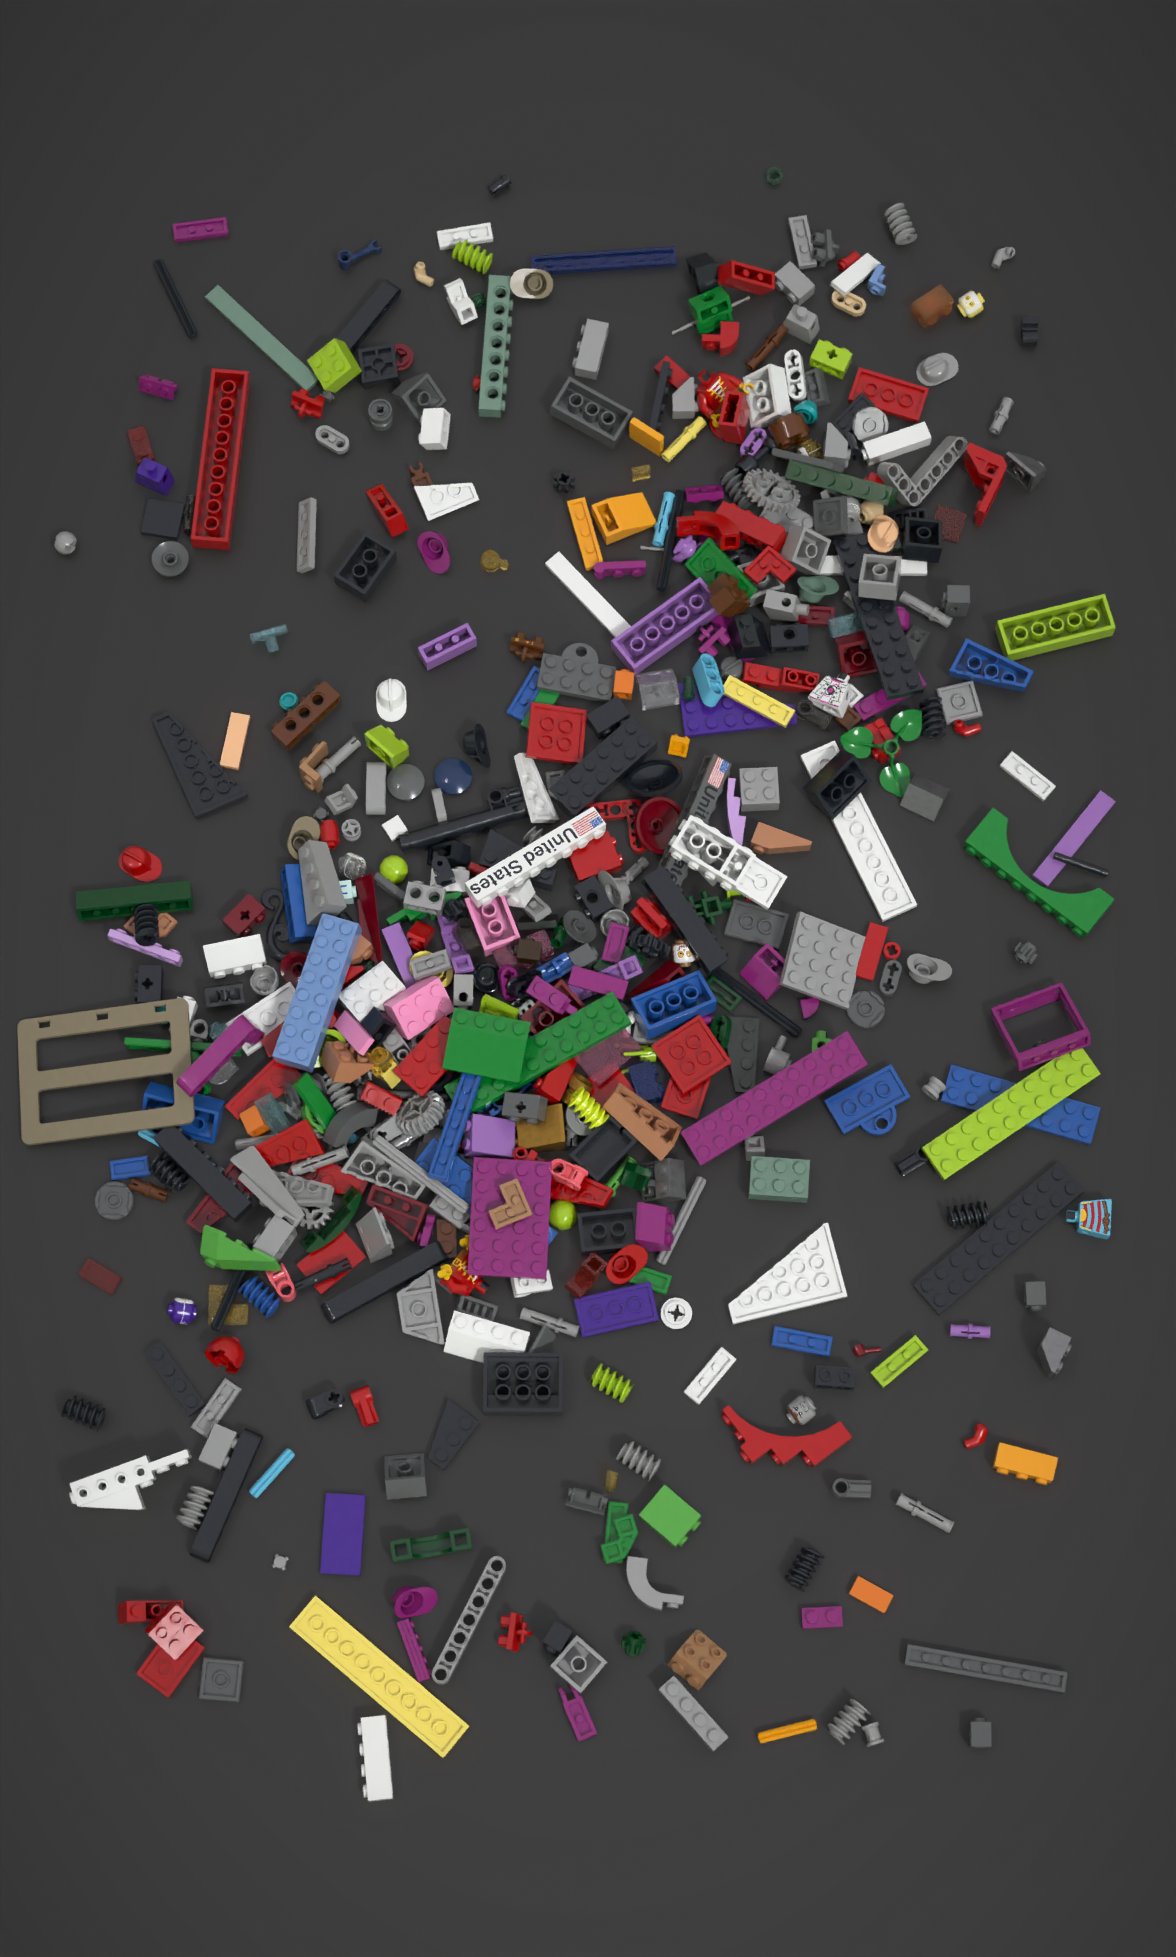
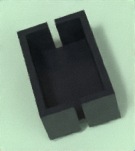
M609 1114V1118L602 1125L596 1127L569 1155V1161L587 1170L589 1173L588 1178L601 1183L638 1145V1140L628 1130L624 1129L622 1131V1125Z

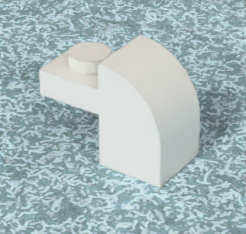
M461 278L444 285L448 296L447 301L461 325L478 318L474 304L468 297Z

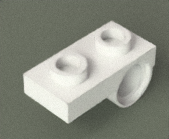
M547 1270L546 1280L510 1278L515 1298L553 1289L549 1270Z

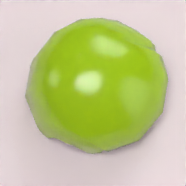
M390 855L381 862L379 871L381 875L393 884H398L407 877L408 866L406 861L400 856Z
M555 1200L550 1205L549 1222L559 1230L571 1229L577 1223L576 1207L571 1202Z

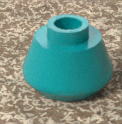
M804 400L794 408L796 415L799 412L802 413L806 424H812L817 420L818 411L814 402Z

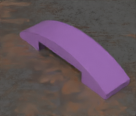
M444 914L442 916L437 915L444 947L449 953L453 972L455 974H462L474 971L470 955L467 953L460 932L459 922H454L453 920L449 922Z
M633 955L598 973L627 981L643 973L637 956ZM568 985L580 1000L598 994Z

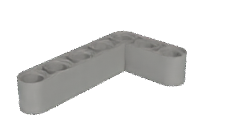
M947 436L911 478L907 476L900 465L890 462L880 463L877 468V474L885 485L898 489L896 499L900 504L917 506L965 452L967 441L964 437Z

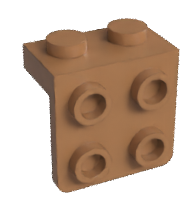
M325 741L317 743L313 747L312 753L308 757H304L299 763L301 780L305 782L306 788L310 791L315 790L317 793L323 789L321 775L315 769L329 754Z
M695 1630L667 1665L675 1673L683 1677L689 1685L699 1691L727 1657V1654L700 1630Z

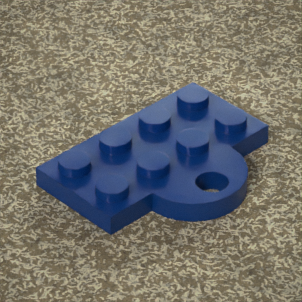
M890 1064L824 1100V1104L843 1135L860 1126L866 1133L880 1136L888 1133L893 1128L897 1117L895 1106L910 1099V1095ZM880 1119L885 1120L887 1127L880 1129L877 1127L876 1122Z

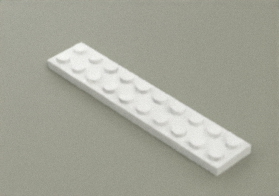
M834 740L802 754L800 758L810 778L812 779L840 750ZM860 792L832 822L882 922L917 907V903Z

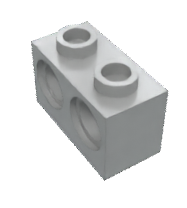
M408 881L403 902L404 909L442 916L446 889L436 884L428 886L424 885L421 881ZM419 892L421 896L419 898H412L411 894ZM432 896L440 898L437 902L430 901Z

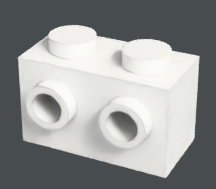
M444 408L423 409V415L420 418L421 433H419L418 439L419 444L426 450L447 449L451 416Z

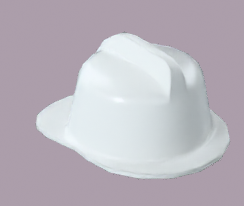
M395 679L383 681L379 684L376 691L377 711L379 716L385 721H398L406 713V689L402 682Z

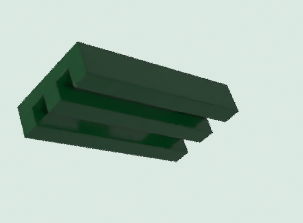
M712 975L706 983L713 992L731 1004V1006L727 1005L714 995L717 1004L731 1014L733 1009L741 1002L742 997ZM714 982L736 1000L733 1001L710 983Z

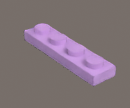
M110 929L107 935L112 942L178 967L183 962L182 956L177 950L171 948L169 950L163 949L162 945L155 943L153 946H141L137 944L135 935L131 937L124 930Z

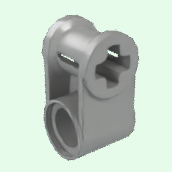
M397 1112L395 1116L390 1115L370 1131L369 1138L372 1141L378 1136L377 1132H382L381 1137L388 1142L403 1133L397 1125L396 1118L399 1116Z

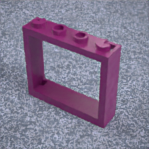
M1062 982L1053 986L1050 985L1039 991H1033L1026 996L1017 997L1012 1001L998 1004V1006L991 1008V1019L1019 1071L1091 1045L1090 1032ZM1060 1000L1077 1032L1019 1053L1002 1021Z

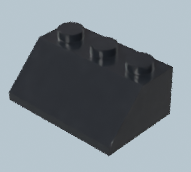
M841 749L803 787V790L810 800L833 820L872 781L856 756Z

